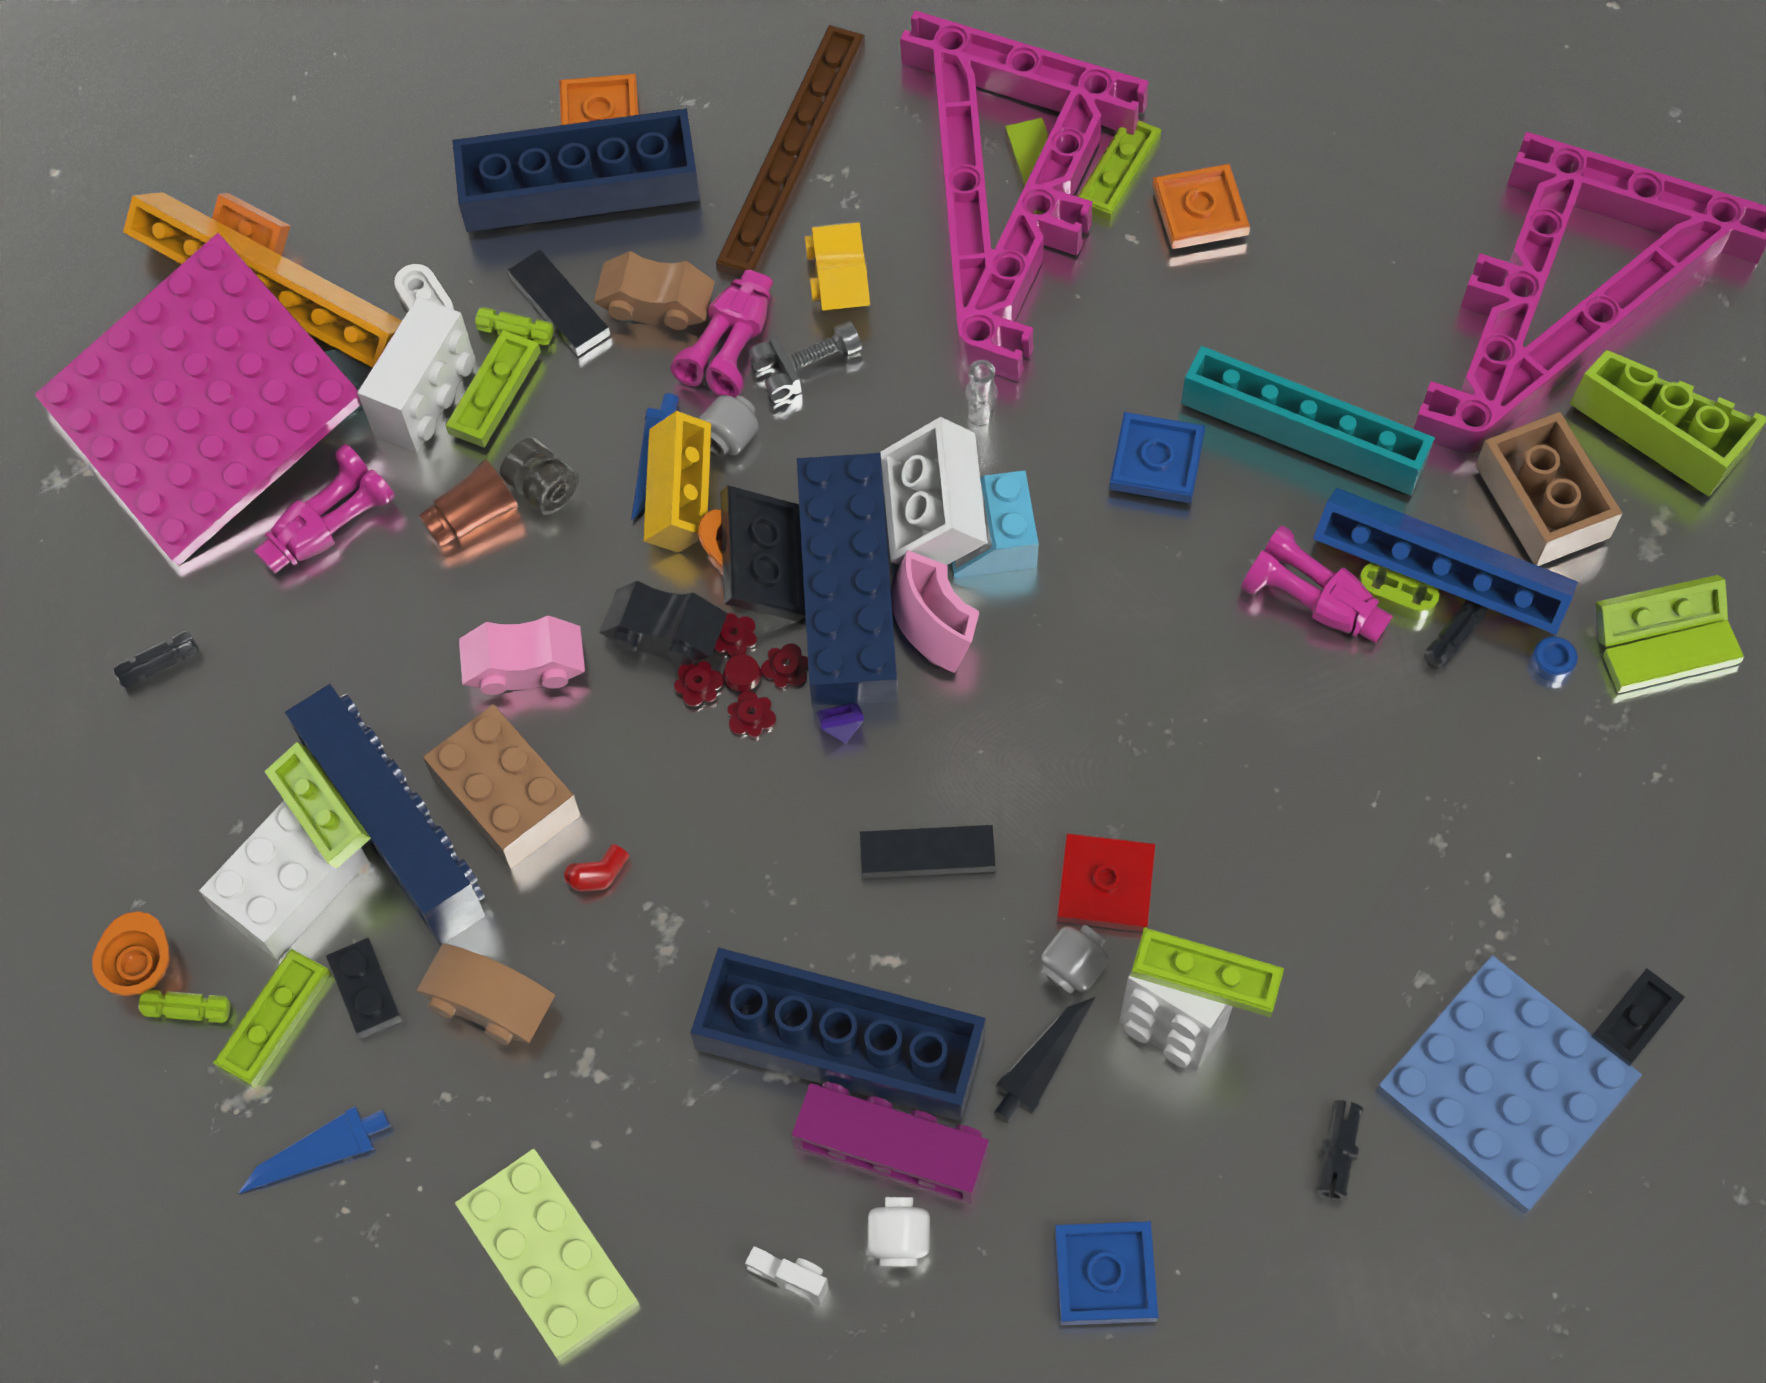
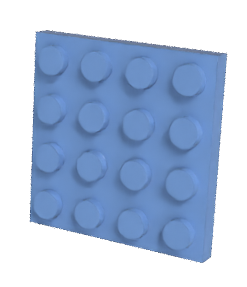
M1492 955L1379 1084L1376 1091L1526 1215L1642 1074L1631 1065L1628 1066L1591 1037L1592 1034Z

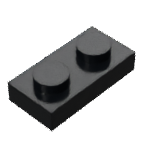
M369 938L326 955L359 1039H363L403 1021Z
M1646 968L1591 1037L1630 1066L1685 996Z

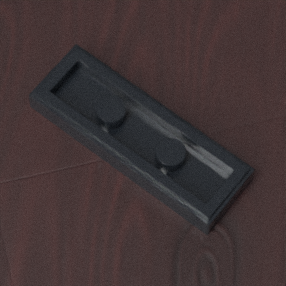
M541 250L536 251L507 270L509 278L546 321L553 324V329L577 356L610 336L609 327Z
M993 825L860 831L862 879L995 872Z

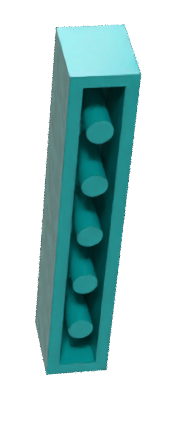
M1202 345L1184 379L1181 404L1408 495H1412L1435 439L1433 436Z

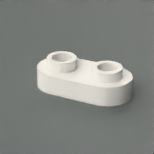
M411 264L403 267L396 274L394 280L395 288L399 299L407 311H409L417 297L454 310L451 299L428 267L421 264ZM415 288H421L417 292H413Z

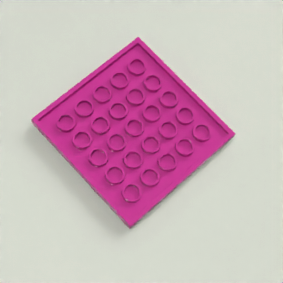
M219 233L213 236L34 394L167 556L177 565H181L361 405L357 394L359 390Z

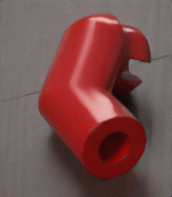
M611 844L600 862L572 863L568 865L564 871V880L567 885L576 891L604 890L611 885L630 855L620 846Z

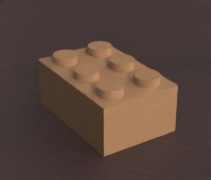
M1561 412L1484 441L1476 468L1535 565L1540 566L1611 538L1623 513Z
M494 704L423 756L434 781L510 869L514 868L581 816L572 792Z

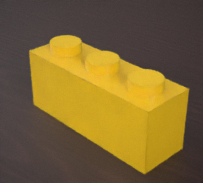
M675 411L649 429L643 542L679 553L700 540L698 535L699 522L703 515L708 513L711 445L710 422Z

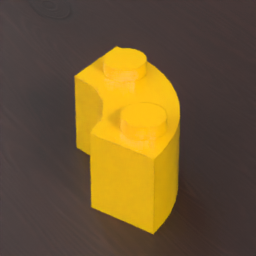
M860 222L812 226V235L804 236L807 260L815 259L817 277L810 278L812 302H820L822 311L870 306Z

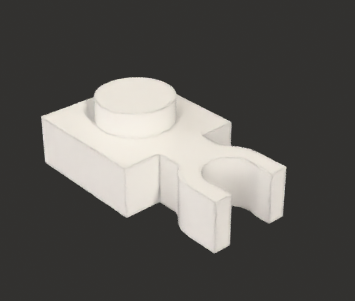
M753 1246L745 1262V1265L748 1266L747 1271L776 1282L778 1287L821 1306L829 1289L827 1278L821 1276L823 1270L805 1259L797 1258L795 1263L784 1258L780 1260L768 1252Z

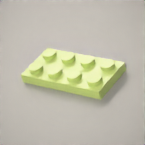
M532 1149L455 1202L558 1361L639 1305L637 1299L535 1149Z

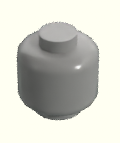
M721 395L700 416L699 419L711 423L710 452L720 457L725 456V454L735 456L756 435L759 427L757 418L754 415L756 410L753 404L742 396L734 398L728 395Z
M1085 924L1080 931L1071 926L1063 927L1042 954V962L1046 966L1042 973L1070 995L1074 990L1080 992L1089 990L1109 963L1107 953L1101 948L1106 940Z

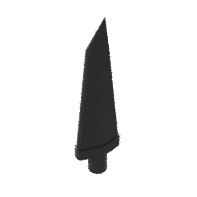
M1095 997L1068 1006L1014 1066L1000 1078L995 1086L1005 1097L994 1111L998 1119L1009 1123L1020 1107L1030 1114L1035 1112L1040 1104V1099Z

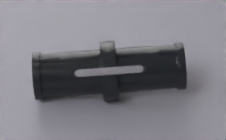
M1344 1100L1334 1101L1332 1105L1333 1112L1328 1139L1322 1141L1321 1153L1325 1157L1319 1186L1316 1190L1318 1195L1328 1199L1331 1182L1335 1180L1336 1187L1333 1200L1338 1201L1347 1199L1352 1161L1357 1160L1359 1147L1355 1143L1360 1118L1363 1114V1107L1351 1102L1349 1117L1345 1121L1344 1113L1347 1101Z

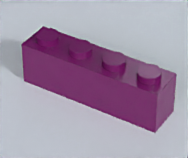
M824 1082L822 1086L809 1084L792 1132L793 1146L796 1149L972 1205L989 1150V1139L982 1138V1132L973 1127L958 1124L954 1129L937 1123L938 1119L926 1112L912 1110L911 1114L897 1111L893 1109V1104L882 1098L868 1096L866 1100L850 1096L846 1088L830 1082Z

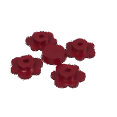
M728 613L714 647L716 652H727L728 656L731 657L725 665L723 675L719 671L712 670L711 665L706 661L699 662L697 666L693 663L681 665L678 669L679 679L674 683V690L682 695L683 701L687 706L697 707L703 700L707 703L715 701L717 698L716 691L723 686L725 681L731 689L743 692L739 695L737 702L731 703L727 708L728 715L731 717L729 720L731 732L736 735L747 733L751 738H758L762 734V730H769L774 727L776 715L770 710L772 704L769 698H758L754 692L749 690L758 685L762 675L766 679L773 680L774 686L779 689L786 688L788 684L792 687L804 685L807 680L806 670L809 669L808 657L802 656L801 648L798 645L789 643L784 645L782 649H770L768 651V660L764 661L760 668L752 656L746 655L747 648H752L757 644V637L754 634L756 629L754 620L748 616L738 618L735 614Z

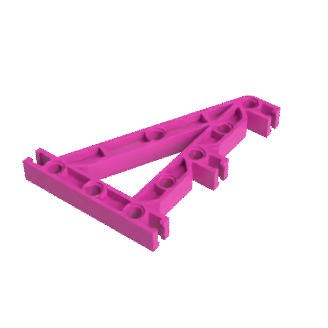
M915 10L911 16V31L905 29L900 38L902 64L935 74L960 358L971 367L1019 382L1024 371L1023 357L1029 359L1033 352V327L1014 321L1043 262V247L1045 245L1078 255L1083 244L1082 232L1088 234L1092 225V201L1076 197L1074 194L1100 141L1101 125L1116 130L1123 127L1127 129L1126 133L1134 135L1139 121L1138 112L1144 114L1147 107L1149 81ZM976 87L1060 112L995 249H991ZM1038 210H1039V211H1044L1045 213H1044V214H1034V211H1038ZM982 338L984 340L975 341L973 339Z
M1526 131L1507 185L1535 195L1510 262L1479 253L1473 274H1471L1460 307L1488 316V320L1462 390L1460 391L1431 381L1413 429L1435 437L1433 443L1459 452L1474 453L1481 450L1486 439L1501 434L1718 254L1724 253L1758 264L1766 248V205ZM1573 206L1664 234L1529 345L1523 346ZM1465 423L1473 424V425H1475L1476 427L1469 426V425H1467V424H1465Z

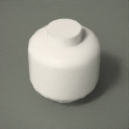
M885 1197V1207L874 1208L868 1215V1251L873 1257L880 1258V1266H918V1258L925 1257L930 1250L929 1213L923 1208L913 1207V1197Z

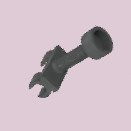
M850 320L834 327L835 333L832 339L828 338V340L821 341L817 345L814 344L810 348L807 347L806 350H800L799 353L796 352L791 354V356L786 355L777 337L769 339L770 342L759 343L748 351L751 357L749 360L755 371H765L776 362L782 373L770 377L765 382L768 388L766 391L772 402H781L789 398L793 393L797 395L802 392L800 379L795 371L796 368L800 369V367L806 366L807 363L811 364V362L818 361V359L825 358L837 351H841L846 356L862 350L861 340Z

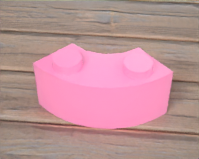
M907 550L892 580L890 589L894 617L908 641L930 663L955 673L972 643L979 611L964 603L953 591L947 578L948 565Z
M549 615L536 621L522 624L485 622L459 638L462 685L481 688V692L487 695L501 694L506 690H522L543 686L546 688H560L567 685L568 679L585 672L580 626Z

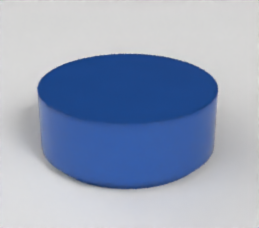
M1556 636L1544 638L1536 645L1532 653V668L1538 676L1547 681H1562L1572 674L1578 660L1577 651L1564 638Z

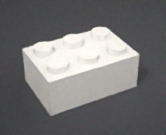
M421 297L416 298L357 393L374 437L415 453L418 452L424 441H428L432 437L437 419L444 408L447 409L451 406L455 398L457 386L463 376L467 377L471 373L475 363V355L473 354L468 332L460 312Z
M939 417L880 452L891 562L900 565L907 550L948 565L987 544L974 432Z
M283 801L207 881L199 892L216 913L278 961L366 865L368 859L362 848H360L338 869L329 865L286 802Z
M1130 974L1127 980L1119 1022L1124 1025L1125 1032L1135 1040L1142 1043L1150 1041L1163 1049L1164 1056L1175 1065L1182 1068L1190 1066L1198 1071L1226 1028L1233 1006L1134 978Z

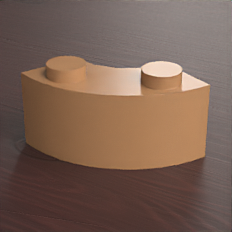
M629 251L604 262L594 303L608 310L609 315L617 320L624 321L630 319L640 323L668 326L675 330H683L688 325L706 321L715 281L688 261L661 263L642 258Z
M442 944L416 990L430 1000L427 1006L435 1013L448 1019H452L453 1015L475 1022L486 1028L484 1033L487 1036L505 1045H509L510 1041L530 1043L555 997V994L504 964L476 952L448 944Z

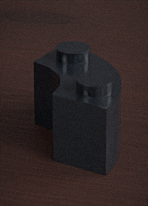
M635 581L616 590L599 633L611 639L612 645L621 651L634 653L638 650L651 655L669 658L682 665H690L693 660L711 657L727 612L694 592L686 594L668 593L652 588L640 581Z

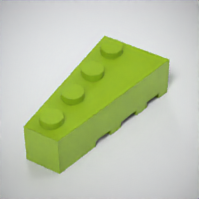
M1606 350L1584 373L1569 403L1708 497L1751 449L1766 425V416L1755 412L1751 417L1734 410L1735 403L1721 397L1715 402L1694 393L1695 386L1681 380L1678 383L1665 381L1658 378V371L1609 350Z

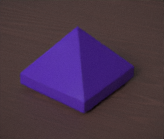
M856 702L819 710L816 713L821 729L845 744L864 721L863 712Z

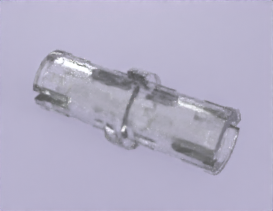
M978 360L970 365L971 370L969 369L968 371L969 383L965 389V399L969 404V421L975 426L983 427L992 422L991 417L994 418L993 406L997 401L998 389L994 383L996 373L994 365L987 360Z

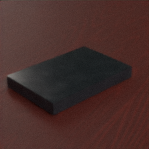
M727 485L720 492L724 604L798 622L805 616L799 504Z

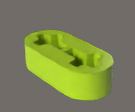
M1373 562L1366 565L1361 571L1359 581L1374 598L1380 601L1377 605L1378 607L1417 621L1425 620L1435 611L1439 600L1438 588ZM1376 577L1384 579L1380 589L1372 587ZM1416 593L1424 595L1420 605L1412 602Z

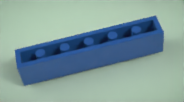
M1337 487L1327 500L1313 537L1314 540L1555 635L1558 633L1578 584L1576 580Z

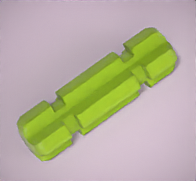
M479 308L475 317L476 328L480 331L493 333L494 330H497V335H500L502 330L526 339L532 338L534 342L541 345H549L554 333L551 322L536 319L534 323L530 317L504 311L496 314V310L491 308Z
M147 990L141 994L139 1001V1011L142 1015L158 1018L163 1014L166 1015V1018L202 1021L205 1017L208 1018V1022L224 1023L228 1020L231 1003L228 998L218 995H209L208 998H204V994L168 991L164 995L159 990Z

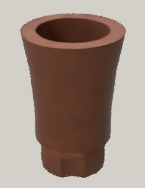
M484 459L468 476L449 491L433 500L435 505L429 506L430 508L423 511L419 517L434 540L441 547L449 541H453L456 536L460 539L495 517L518 508V504L487 459Z

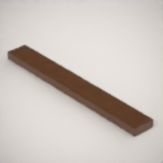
M832 25L828 26L716 261L717 271L740 278L745 270L759 271L865 44L864 34Z

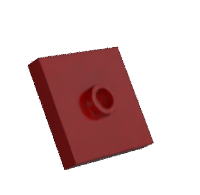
M1067 833L1057 922L1143 932L1144 927H1148L1156 844Z

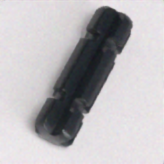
M1466 599L1460 611L1454 614L1438 634L1439 637L1426 649L1424 654L1425 660L1435 668H1443L1452 658L1451 655L1456 653L1472 633L1474 626L1480 623L1486 615L1488 608Z
M184 631L172 637L173 642L169 644L165 640L135 655L136 660L132 662L126 659L116 664L113 669L119 683L127 688L140 682L139 677L142 675L148 678L178 663L176 659L181 656L185 660L198 652V647L192 635L188 631Z

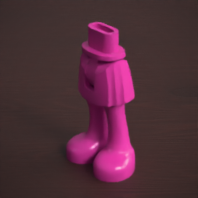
M745 270L740 279L733 280L730 286L714 299L708 307L707 314L711 320L708 327L698 341L691 347L680 351L670 365V370L678 381L687 386L694 387L701 383L706 374L708 385L716 395H728L734 398L739 396L744 383L737 369V359L747 341L761 333L767 315V306L771 299L769 291L773 285V280L767 275L752 270ZM724 333L728 334L729 336L724 346L708 367V360L717 342Z
M342 445L335 453L336 462L339 466V473L325 489L307 501L302 502L298 500L293 503L276 521L270 532L268 531L264 534L267 540L254 550L257 557L274 574L288 563L295 566L298 564V561L311 558L335 545L332 535L340 527L372 507L388 505L395 498L394 492L386 481L375 470H368L363 460L349 445ZM355 490H358L349 500H347L337 509L321 517L340 500H342Z
M1283 525L1274 532L1265 550H1262L1240 587L1248 594H1255L1267 585L1277 587L1289 593L1312 611L1311 617L1314 620L1350 634L1353 631L1351 636L1355 638L1361 634L1374 643L1378 641L1393 618L1391 614L1377 606L1380 601L1374 598L1346 568H1341L1335 573L1317 562L1299 547L1294 540L1293 532ZM1280 562H1285L1298 569L1323 590L1296 576L1281 565Z

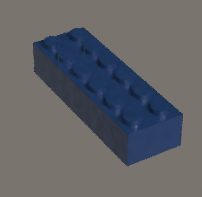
M687 108L452 140L458 204L466 232L700 200Z
M869 453L797 458L809 685L812 707L840 706L854 702L856 704L898 702L881 454Z
M328 684L285 711L284 713L301 744L308 748L371 838L368 842L439 945L441 946L485 917L486 915L479 902L485 898V895L476 883L478 880L464 859L460 860L452 849L454 847L442 827L434 824L429 816L430 812L418 793L416 791L412 793L405 782L407 779L393 758L389 760L382 749L384 747L370 726L366 727L360 718L359 710L349 695L346 693L339 697L332 685Z
M718 947L690 1033L695 1050L821 1084L824 1082L838 1084L850 1092L879 1097L891 1103L962 1121L985 1037L986 1018Z

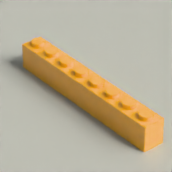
M164 192L132 195L123 233L180 264H183L213 236L219 233L307 333L372 368L402 322L399 318Z

